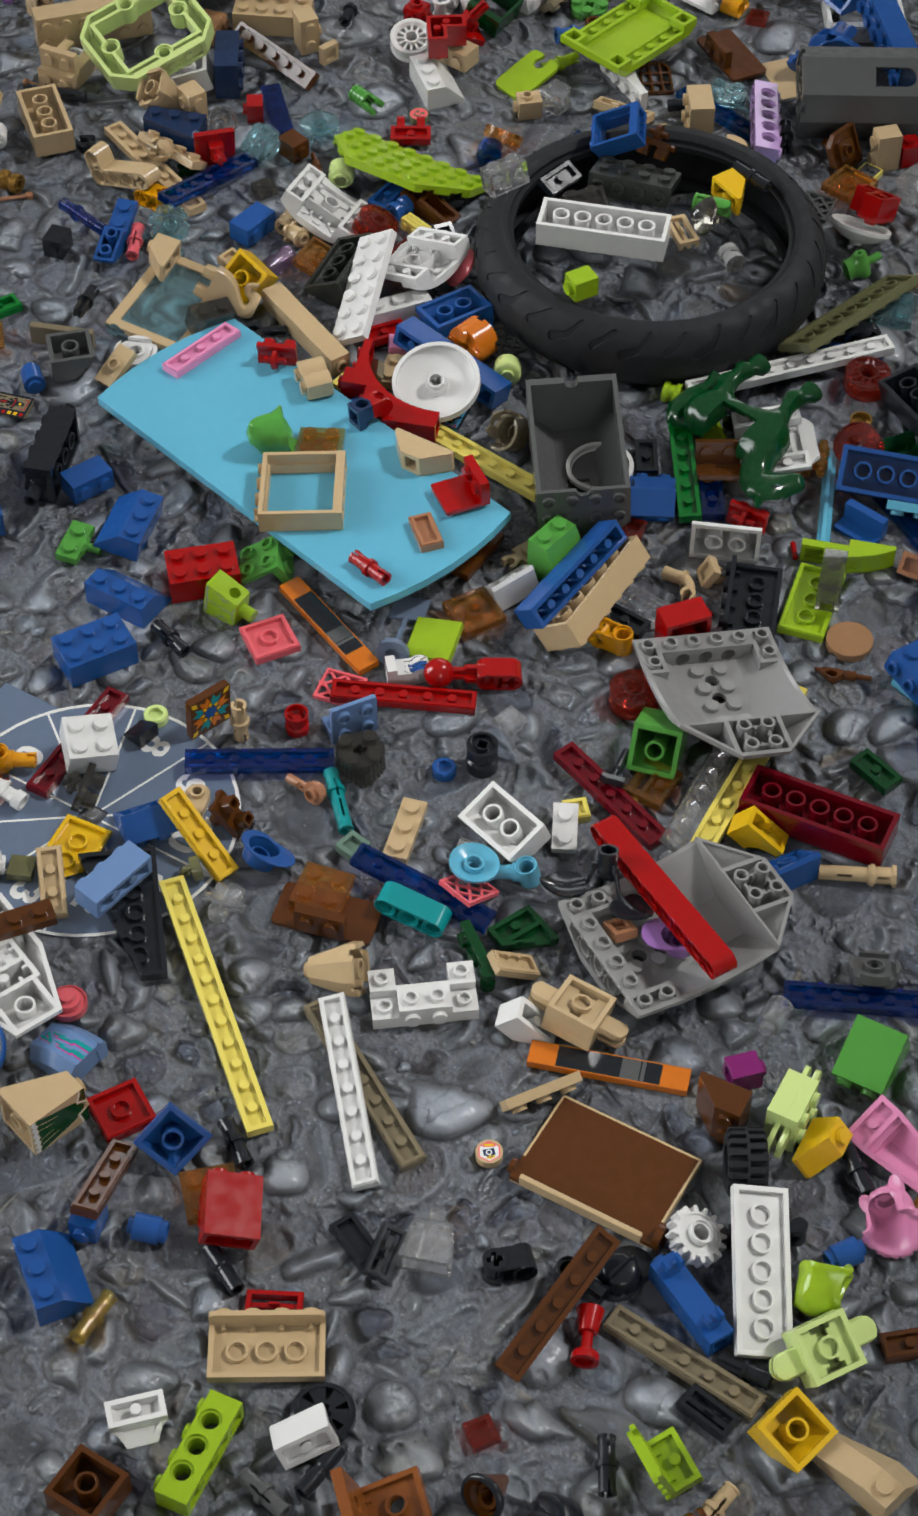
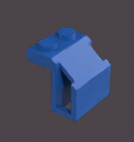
M635 473L634 476H630L631 520L674 522L676 478H671V475L668 474L648 477L646 473Z

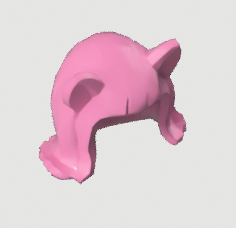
M894 1173L889 1177L886 1186L875 1189L869 1196L861 1195L859 1197V1206L866 1214L865 1225L867 1229L862 1232V1242L882 1257L899 1259V1257L906 1258L914 1254V1251H918V1209L915 1208L912 1198L905 1191L903 1180Z

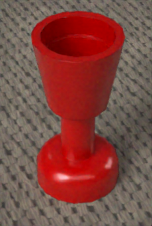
M588 1302L581 1303L576 1307L578 1333L582 1335L581 1347L575 1348L571 1352L570 1358L572 1365L582 1369H593L599 1365L600 1356L592 1348L593 1337L598 1335L605 1313L602 1306Z

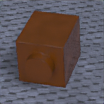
M290 129L277 137L278 154L292 163L296 164L309 156V139L296 130Z

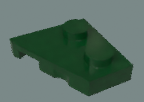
M530 905L523 907L487 928V935L501 951L553 946L559 943L557 934Z

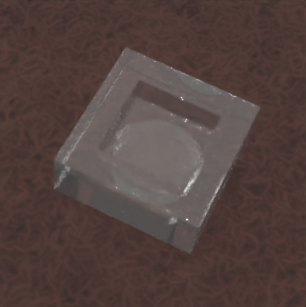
M510 705L494 717V725L509 737H512L528 725V718Z

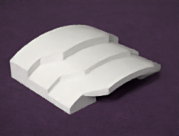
M309 163L282 195L280 200L284 207L301 226L327 242L334 244L339 237L360 234L375 215L377 209L361 198L359 200L340 190L325 177L326 174Z
M419 226L407 236L408 241L402 243L391 255L385 279L401 282L404 288L415 290H429L439 286L455 273L465 259L471 246L468 235Z
M780 405L763 407L762 409L776 411ZM799 408L793 413L789 422L791 445L785 455L776 463L773 473L782 474L812 469V464L820 459L813 423L801 417ZM732 412L735 439H741L744 432L755 421Z

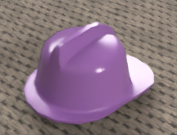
M660 918L651 919L643 925L641 930L642 939L650 947L664 950L669 956L677 959L690 956L689 952Z

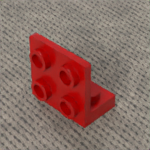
M473 455L464 457V467L461 468V476L431 484V490L447 516L490 504V483Z

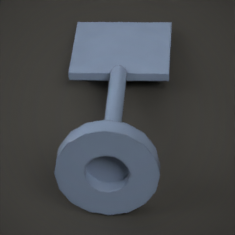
M406 596L393 603L389 618L402 620L396 638H386L378 644L376 655L381 663L385 665V656L394 655L395 659L409 658V648L401 641L408 621L416 623L418 617H426L431 600Z

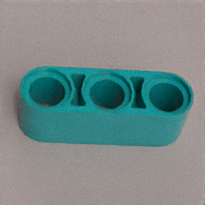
M387 881L374 902V907L378 912L433 938L442 936L452 917L451 910L444 904L393 881Z

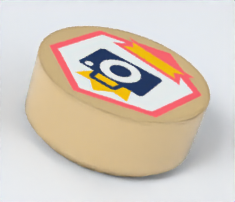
M490 1139L481 1141L475 1150L477 1163L484 1168L497 1167L503 1160V1148L500 1143Z

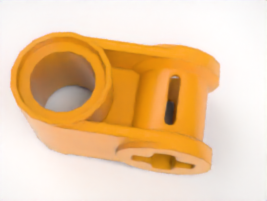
M722 0L720 12L739 19L749 8L748 0Z
M154 183L147 190L136 189L133 193L135 201H138L140 206L149 208L159 214H166L173 210V204L169 198L171 191L166 186Z
M607 617L602 619L598 629L592 632L587 639L592 646L620 657L629 656L633 652L632 640H634V633L632 628L612 621Z

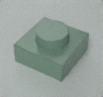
M351 830L335 844V851L353 864L371 850V843L354 830Z

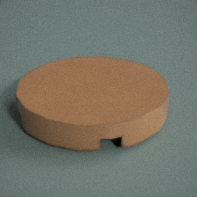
M847 621L839 622L827 631L825 645L827 651L830 654L836 655L837 659L846 662H856L865 659V656L872 652L874 639L872 633L865 626Z

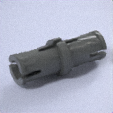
M245 1467L238 1474L236 1482L240 1483L254 1497L253 1501L257 1505H263L274 1516H287L290 1513L292 1505L274 1491L275 1486L261 1479L251 1467Z

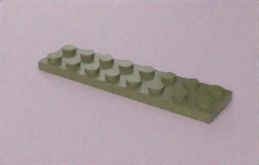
M918 275L884 276L790 335L778 346L779 352H788L789 354L804 352L805 355L815 353L820 346L831 343V339L845 334V330L859 325V322L863 319L872 317L875 311L886 308V304L900 299L902 294L911 292L913 287L918 285Z

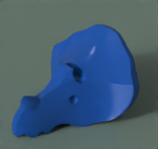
M839 21L832 30L823 28L810 39L808 46L861 47L852 40L857 34V28L852 25L848 26L844 21ZM799 50L796 51L795 55L791 54L789 60L786 61L788 67L796 72Z

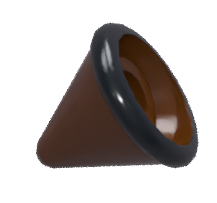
M472 1473L467 1475L461 1484V1497L466 1508L474 1516H501L504 1510L509 1477L506 1474Z

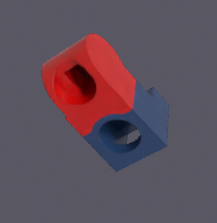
M380 391L364 395L347 403L349 421L362 431L368 428L367 422L379 416L384 417L388 415L393 408V403Z

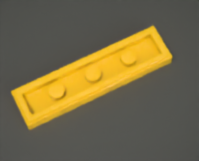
M180 786L158 800L160 806L217 884L239 869L238 865Z

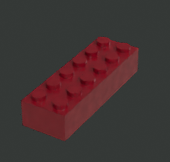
M759 764L756 766L745 787L738 806V813L755 806L791 838L866 865L873 863L880 867L897 834L901 815Z

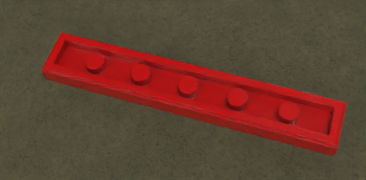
M336 678L332 679L330 702L349 703L375 694L378 707L475 715L477 691Z

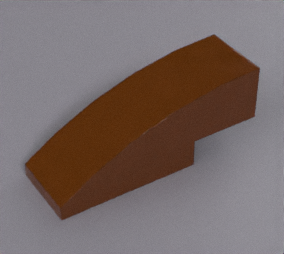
M405 188L400 193V196L406 195L411 199L414 205L413 214L436 225L449 221L454 224L462 216L439 195L434 194L433 190L428 192L423 190L420 193Z

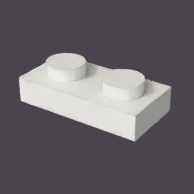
M553 802L551 853L577 854L579 803Z

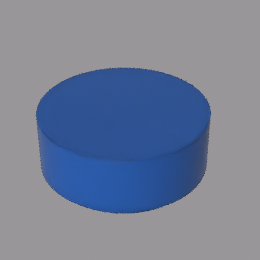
M443 757L433 762L432 776L437 781L448 782L455 778L457 766L452 759Z

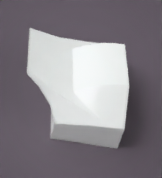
M162 1389L104 1402L109 1433L117 1436L126 1449L129 1450L159 1442L163 1425L168 1420Z

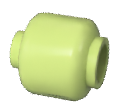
M343 157L332 160L328 170L329 181L338 188L350 186L355 176V168L346 165Z
M503 354L494 362L493 370L512 382L511 386L520 380L522 367L521 362L516 356Z

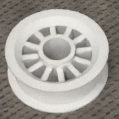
M407 18L393 26L390 33V48L397 59L409 63V56L428 53L426 23L424 21Z

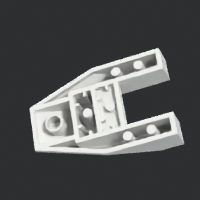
M0 892V913L14 909ZM34 932L0 941V1026L4 1032L17 1039L63 1012L43 943Z

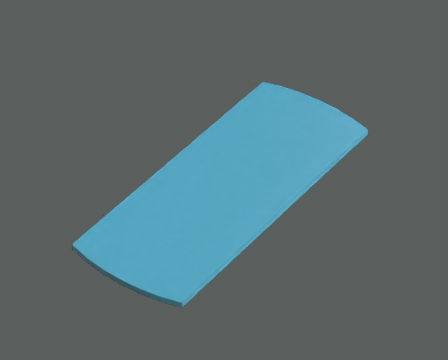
M235 318L226 322L239 329L241 337L177 379L165 372L162 368V363L223 323L190 335L157 352L136 365L97 397L100 406L253 522L254 508H258L255 504V493L259 492L257 491V477H261L258 474V463H262L263 454L249 443L246 434L248 424L253 418L270 413L280 405L283 417L292 429L293 438L298 441L295 451L346 450L347 479L343 530L270 531L268 533L370 611L400 600L453 571L491 541L511 520V512L491 498L488 505L447 516L432 492L431 484L457 477V474L450 471L419 476L401 468L396 449L395 431L377 418L367 422L368 428L362 431L357 429L349 421L347 403L352 401L336 389H334L333 395L308 400L306 395L301 394L299 382L295 380L293 369H296V366L279 365L277 370H272L271 364L258 363L256 344L257 342H263L264 339ZM335 473L272 474L268 511L332 510ZM431 512L444 541V548L421 553L410 528L408 517ZM354 550H359L369 559L373 558L376 560L381 568L391 573L389 583L384 582L385 586H381L371 577L364 576L359 568L349 563L348 558L351 552L354 553Z

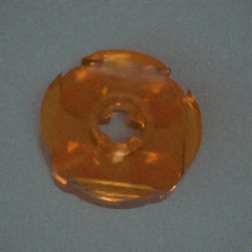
M486 123L484 128V136L518 149L522 145L524 137Z

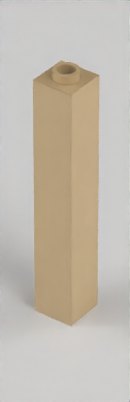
M281 282L262 289L263 307L281 325L287 326L289 334L313 358L323 357L331 377L343 373L346 367H350L349 352Z

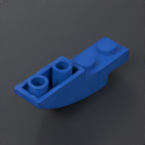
M117 199L108 226L105 225L93 261L114 264L121 257L127 246V237L131 233V226L139 208L138 201Z

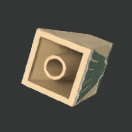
M68 1071L1 1087L0 1108L3 1120L37 1156L89 1119L87 1108L89 1102L85 1097L86 1087L80 1078H74Z

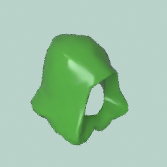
M280 405L270 413L253 418L246 430L249 443L262 454L263 452H295L298 441L293 438L292 429L283 417Z

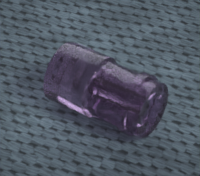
M285 246L261 262L278 276L286 268L295 264L297 254L292 247Z

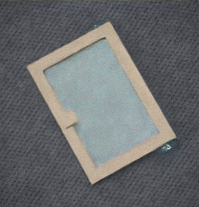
M182 248L181 257L164 282L158 280L153 268L150 266L106 320L105 327H108V333L114 337L120 333L128 336H145L150 338L157 348L163 350L190 335L202 331L221 307L205 305L201 303V298L192 293L198 281L207 286L210 285L211 280L202 276L206 266L185 258Z

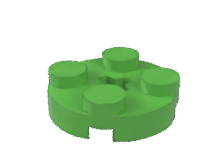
M571 0V14L574 18L583 21V18L587 19L590 16L600 17L608 11L607 0Z

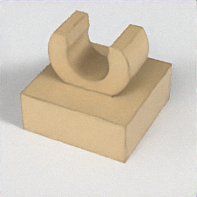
M708 555L696 569L702 588L709 589L714 583L721 585L726 579L725 576L721 575L723 568L719 566L716 557Z

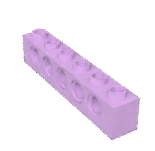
M755 79L750 93V148L776 163V160H780L782 148L780 147L782 126L779 125L781 121V114H779L781 93L778 92V84Z

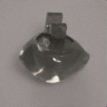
M712 196L700 201L691 212L692 224L701 237L710 233L714 224L724 225L726 217L716 215L718 206Z

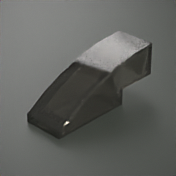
M825 548L814 609L838 613L849 551Z

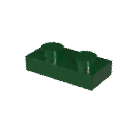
M868 748L850 759L849 767L884 796L902 784L903 777Z

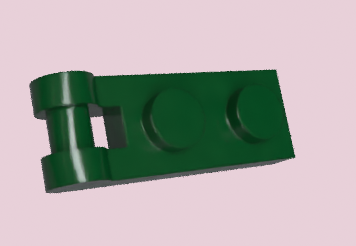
M470 919L460 922V933L457 934L458 943L462 949H466L468 961L473 960V967L476 968L481 978L480 989L487 993L492 992L496 985V975L486 956L487 952Z

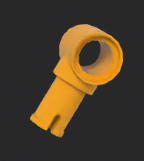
M0 743V775L8 773L15 767L36 768L37 752H15V750H8L5 744Z

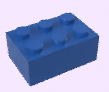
M117 612L51 637L54 658L73 688L139 663L137 643Z

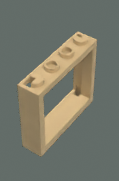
M346 450L263 452L262 463H258L259 476L261 475V477H257V491L259 492L255 493V504L258 508H254V522H258L259 532L343 530L347 479ZM335 473L333 509L268 511L271 475Z

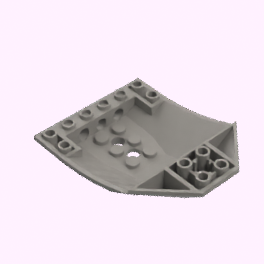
M769 627L632 640V645L647 682L668 719L680 729L739 759L790 755L821 713V710H817L811 704L792 677ZM719 696L724 698L726 702L718 703L712 698Z
M695 837L692 842L656 862L731 949L737 960V968L714 980L704 972L691 955L682 959L673 958L667 953L656 952L654 948L644 942L641 935L642 927L647 921L659 918L655 912L653 917L631 921L639 928L637 938L615 944L602 928L603 921L617 918L610 911L611 902L618 900L615 882L588 891L579 897L558 901V907L581 962L600 989L616 997L617 1005L636 1018L641 1019L710 992L755 968L779 950L794 893L765 857ZM626 878L619 880L621 893L624 897L629 894L640 895ZM633 956H639L645 961L641 962L640 960L633 959Z

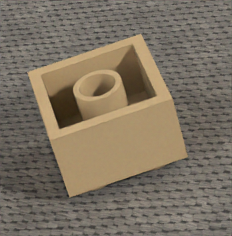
M711 84L687 85L686 93H683L682 97L683 106H685V110L681 111V121L684 122L683 127L713 133L715 104Z

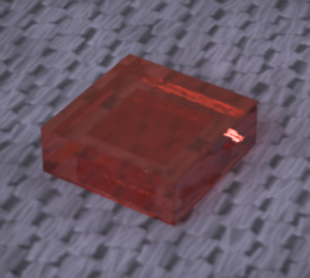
M752 8L746 19V25L765 28L770 18V12Z
M489 1413L461 1424V1429L473 1454L501 1443V1438Z

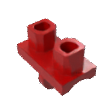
M265 338L263 342H257L256 344L258 363L271 364L272 370H277L279 365L296 366L298 357L295 340L287 339L283 344L276 343V340L273 338Z
M732 499L725 521L738 526L762 528L763 536L770 513L767 510L752 507L749 503L742 500Z

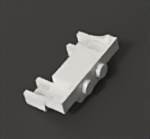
M473 960L446 963L447 980L396 985L394 968L367 971L373 1030L479 1019Z

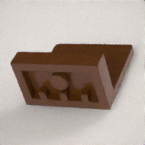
M695 439L697 480L705 483H712L715 480H724L728 483L737 482L741 469V459L739 460L736 457V448L740 439Z

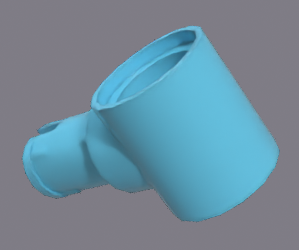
M526 855L518 858L512 864H500L499 872L492 880L508 879L512 880V882H519L524 888L531 889L540 884L541 873L536 859Z

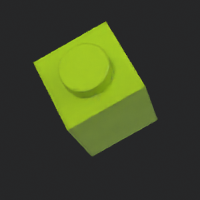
M589 265L565 273L563 289L565 294L569 295L575 303L598 295L599 277Z

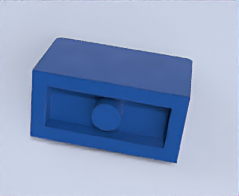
M850 498L845 503L844 516L834 525L833 529L849 539L879 543L886 536L889 519Z

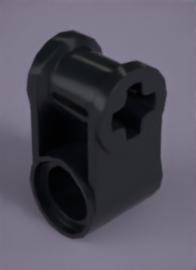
M528 1243L491 1248L485 1251L482 1256L483 1267L481 1269V1277L489 1285L526 1281L534 1278L538 1273L532 1248Z

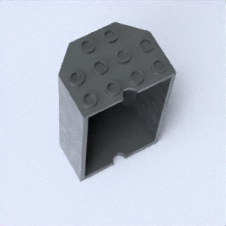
M800 46L796 61V138L824 139L825 136L829 137L848 122H854L858 139H870L873 127L897 124L903 136L916 134L918 137V48ZM876 69H908L916 75V82L909 87L876 86Z
M616 373L577 376V379L572 382L566 381L564 377L525 380L527 420L538 528L541 529L557 514L576 525L581 539L598 521L617 520L621 528H623L631 521V486ZM601 442L596 451L581 455L572 466V474L580 482H590V486L599 487H590V490L585 493L578 492L576 488L568 489L567 483H571L566 474V462L569 455L584 444Z

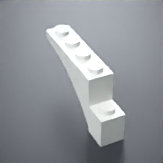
M600 65L601 71L630 99L631 103L638 101L643 109H647L648 91L641 84L635 71L623 77Z

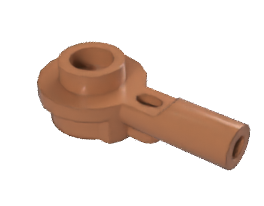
M292 773L287 774L285 781L303 791L306 800L311 804L320 805L327 797L326 788L321 782L314 780L305 782Z

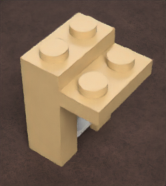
M64 39L57 47L42 44L39 47L41 65L37 68L39 84L55 83L57 87L79 89L97 67L83 49L74 47L75 41Z

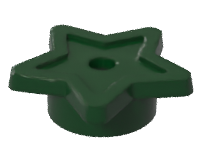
M177 164V168L180 170L178 172L179 177L188 176L195 178V174L202 171L191 170L182 164Z

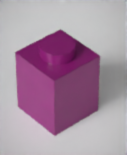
M755 1050L724 1057L722 1073L726 1081L748 1090L762 1087L763 1078L767 1071L763 1059L759 1060Z

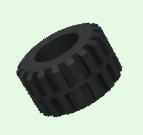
M762 1126L727 1127L723 1143V1173L725 1190L729 1197L730 1187L733 1184L768 1186V1142Z

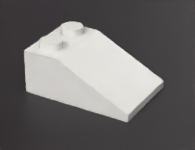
M209 54L170 75L177 86L194 79L206 92L214 89L213 64Z

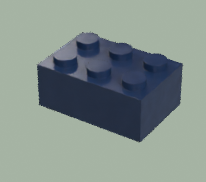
M216 30L213 65L216 99H240V91H244V39L240 38L239 30Z

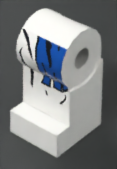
M394 655L385 656L387 683L416 685L426 682L423 671L429 661L428 658L424 655H415L404 659H395Z

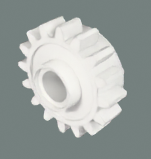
M697 1205L692 1206L690 1209L684 1206L680 1211L678 1210L670 1217L671 1221L666 1224L669 1232L665 1237L668 1239L669 1249L675 1253L678 1252L685 1261V1265H694L695 1268L704 1265L707 1268L723 1256L721 1253L727 1246L722 1242L727 1239V1235L720 1233L724 1226L723 1224L717 1225L715 1223L717 1216L709 1217L707 1215V1208L699 1212Z

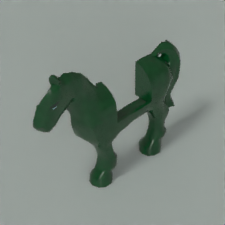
M755 354L748 362L739 361L732 371L721 375L713 369L705 382L689 387L676 395L669 403L666 413L667 424L670 423L674 427L687 428L700 437L705 435L727 415V407L755 421L744 432L736 448V457L739 460L741 459L739 483L747 497L753 498L755 508H759L763 501L787 499L805 488V481L800 473L778 474L773 473L776 463L785 455L791 445L789 422L793 413L806 404L817 403L823 396L817 384L809 381L804 383L800 389L786 392L780 407L776 411L750 406L739 401L734 395L738 386L755 375H766L771 369L769 361L761 354Z

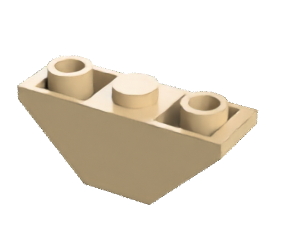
M398 427L395 429L396 449L401 468L419 476L450 472L455 469L454 451Z

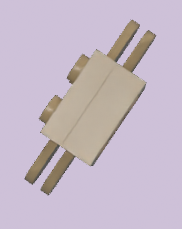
M571 974L559 989L543 981L535 982L532 985L528 1000L545 1012L541 1028L587 1052L596 1039L613 1048H619L624 1045L629 1031L628 1025L611 1017L617 1001L616 997Z

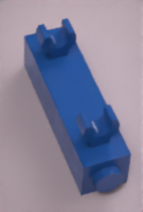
M672 1251L666 1255H658L650 1263L648 1278L705 1355L709 1358L732 1344L734 1329L725 1319V1313L719 1305L715 1306L689 1272L680 1254Z

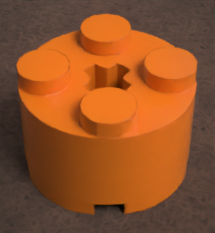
M474 315L454 327L447 339L464 348L473 357L482 362L497 351L498 346L495 348V342L498 339L493 327L485 319L481 321L477 319L479 316Z

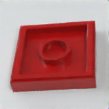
M135 1077L87 1098L89 1102L87 1107L108 1145L112 1139L122 1140L144 1130L156 1117Z

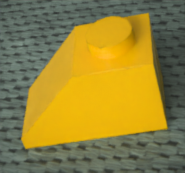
M734 168L712 176L711 194L731 201L730 209L736 216L740 215L746 183L745 178Z
M839 1116L813 1118L792 1161L805 1178H811L843 1156L853 1134Z

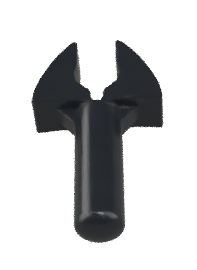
M80 135V141L76 140V147L82 154L96 144L95 135Z
M260 320L246 325L247 328L260 337L287 333L286 325L264 327L260 325Z

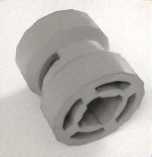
M725 243L717 252L718 258L729 273L740 271L746 263L745 257L740 253L735 243Z

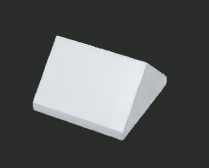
M521 565L484 586L483 590L501 613L525 599L539 583L533 566Z

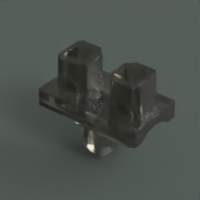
M89 762L83 779L78 771H74L73 774H66L62 779V784L66 788L67 794H73V791L77 792L71 806L73 811L78 812L80 806L93 810L99 795L88 791L87 787L101 792L106 780V776L94 771L96 764Z

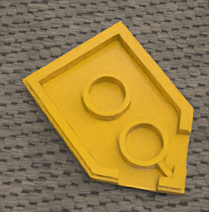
M67 814L46 846L61 845L65 877L85 872L78 860V853L102 851L112 836L113 831Z

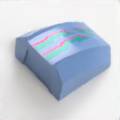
M51 1023L30 1044V1061L49 1075L68 1071L74 1078L82 1079L99 1061H102L108 1055L107 1044L104 1040L80 1027L69 1024Z

